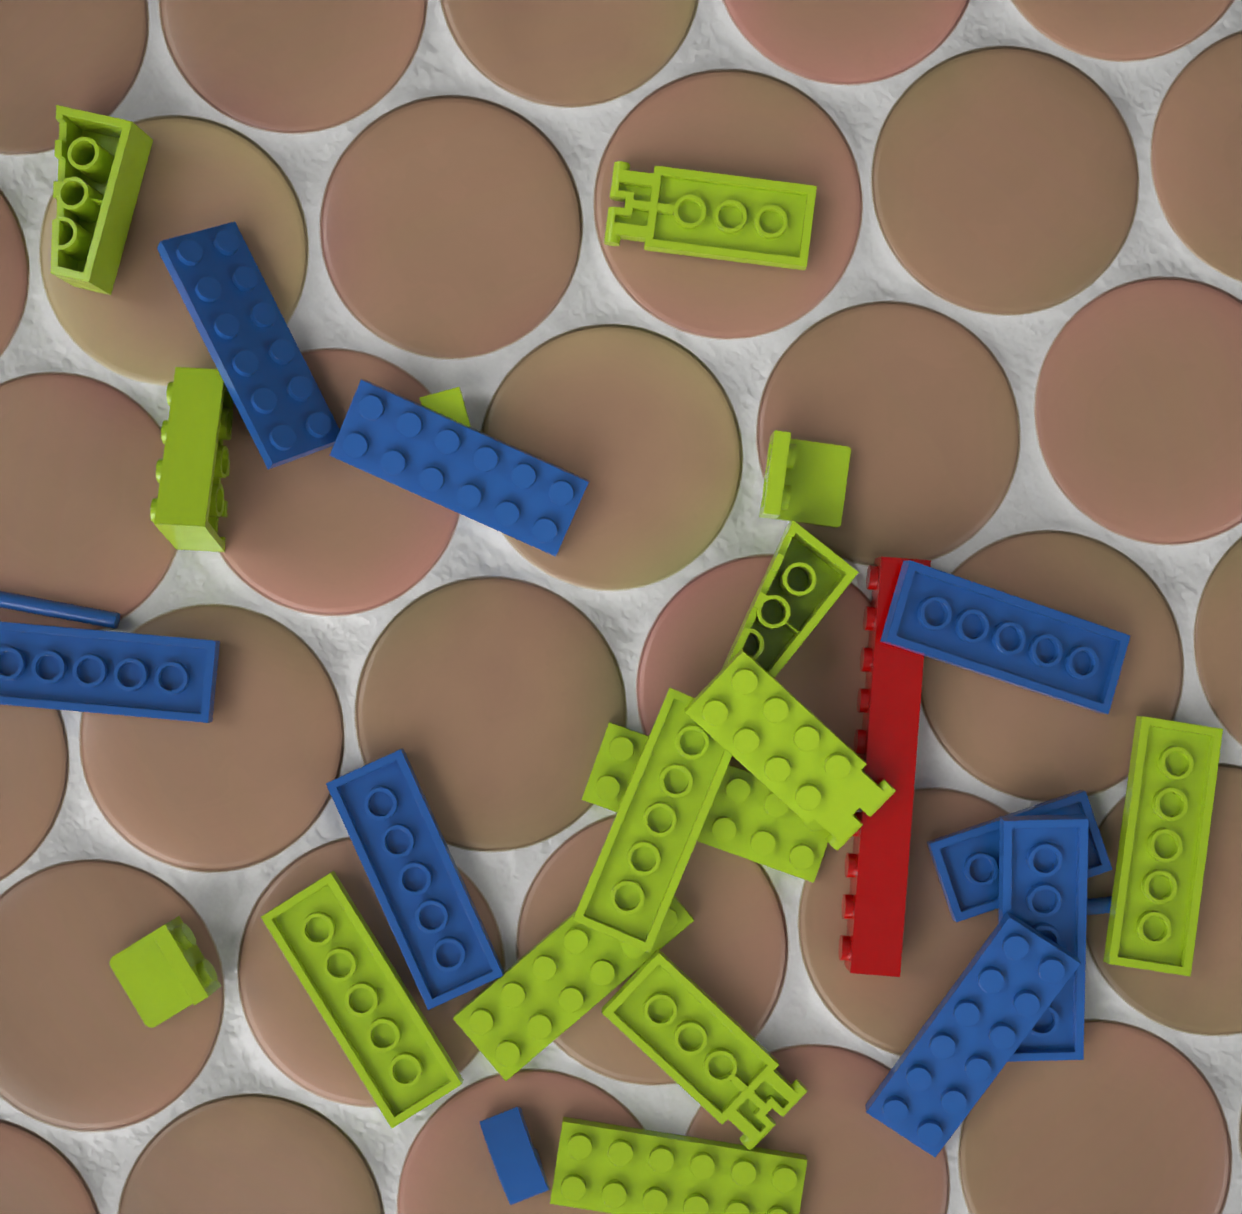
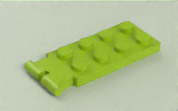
M616 161L613 167L610 199L625 202V207H608L604 244L620 246L621 239L645 242L644 250L805 270L808 262L817 186L663 166H654V173L630 171L629 163Z
M743 649L729 661L684 709L685 713L803 821L809 825L815 819L830 833L826 841L837 851L863 826V823L854 813L860 808L871 817L896 791L885 779L877 784L862 770L867 765L866 762Z
M659 949L602 1007V1014L719 1123L723 1125L727 1120L731 1121L743 1133L739 1139L749 1150H752L776 1125L773 1118L767 1114L772 1108L780 1116L784 1117L808 1092L806 1086L797 1078L792 1084L776 1070L779 1066L778 1060Z

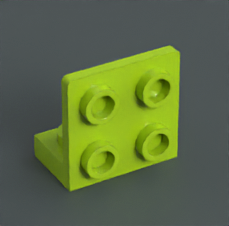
M774 430L769 440L759 517L790 522L794 520L797 523L833 528L840 527L851 448L848 446L790 439L791 432Z

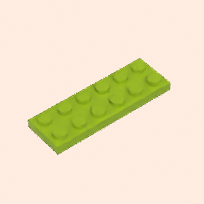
M670 687L572 920L648 953L652 950L732 758L728 751L685 713L684 709L695 698Z
M1136 716L1104 962L1112 965L1191 977L1223 729Z
M609 722L581 800L617 812L649 736ZM728 765L697 841L814 883L828 844L826 838L830 833L815 819L808 825L751 772Z
M334 870L261 916V919L391 1128L399 1125L462 1085L464 1079Z
M675 895L650 953L572 921L574 912L509 967L503 976L495 979L454 1014V1021L502 1078L507 1081L640 968L657 949L661 950L694 921L693 916Z
M563 1117L550 1204L611 1214H799L808 1160L804 1154L754 1147L752 1150H749L740 1144Z

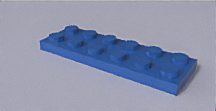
M236 222L160 241L157 250L267 469H272L334 446L340 429Z
M365 379L360 380L329 455L555 557L589 483V480Z
M908 560L903 561L880 641L1097 713L1109 714L1131 635Z
M0 621V705L210 723L213 721L220 641Z
M402 748L326 783L427 1009L430 1010L503 976L505 973L404 749Z
M1084 814L1000 816L998 923L1008 911L1077 956L1081 962V965L1008 1062L1084 1060L1089 819Z
M1007 911L865 1104L866 1113L936 1158L1081 965L1079 958Z

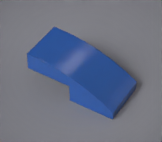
M515 1107L480 1121L489 1153L509 1204L513 1205L549 1191V1184L539 1153L533 1147L522 1109Z

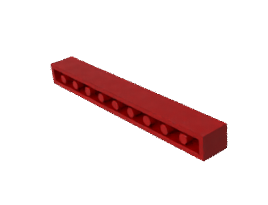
M881 556L875 558L874 565H869L867 569L866 588L867 590H872L871 606L865 607L863 616L864 631H869L868 647H862L860 656L861 672H866L865 688H859L857 696V712L863 713L862 729H856L854 751L860 754V757L866 762L867 765L862 770L877 784L885 779L896 791L871 817L860 808L854 813L863 823V826L853 835V853H847L845 858V877L851 878L850 894H843L842 919H848L847 934L840 935L838 949L839 960H843L847 970L853 974L900 977L924 655L881 642L880 639L903 561L911 560L931 567V560Z

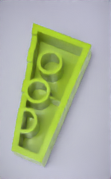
M56 105V120L60 124L59 139L55 140L54 156L58 159V181H53V198L57 200L56 218L52 220L50 273L74 287L111 295L153 139L132 121Z
M175 367L174 381L168 383L166 391L170 410L168 420H164L161 427V439L165 446L163 459L159 458L156 464V480L159 483L158 497L153 498L151 502V521L176 550L225 552L226 538L218 535L219 517L227 518L228 501L224 500L221 478L229 476L230 460L228 448L226 445H223V440H230L232 437L234 401L218 369Z
M794 520L789 522L722 669L743 649L775 678L859 572Z

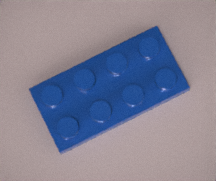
M1078 790L1004 815L1084 814L1089 819L1087 878L1113 870L1086 791ZM1000 817L926 842L949 911L955 922L999 908Z

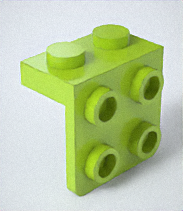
M180 916L112 956L109 962L111 969L144 1024L150 1028L158 1026L190 1005L198 1004L221 987L213 965L205 959L196 944V938L192 930L183 923Z

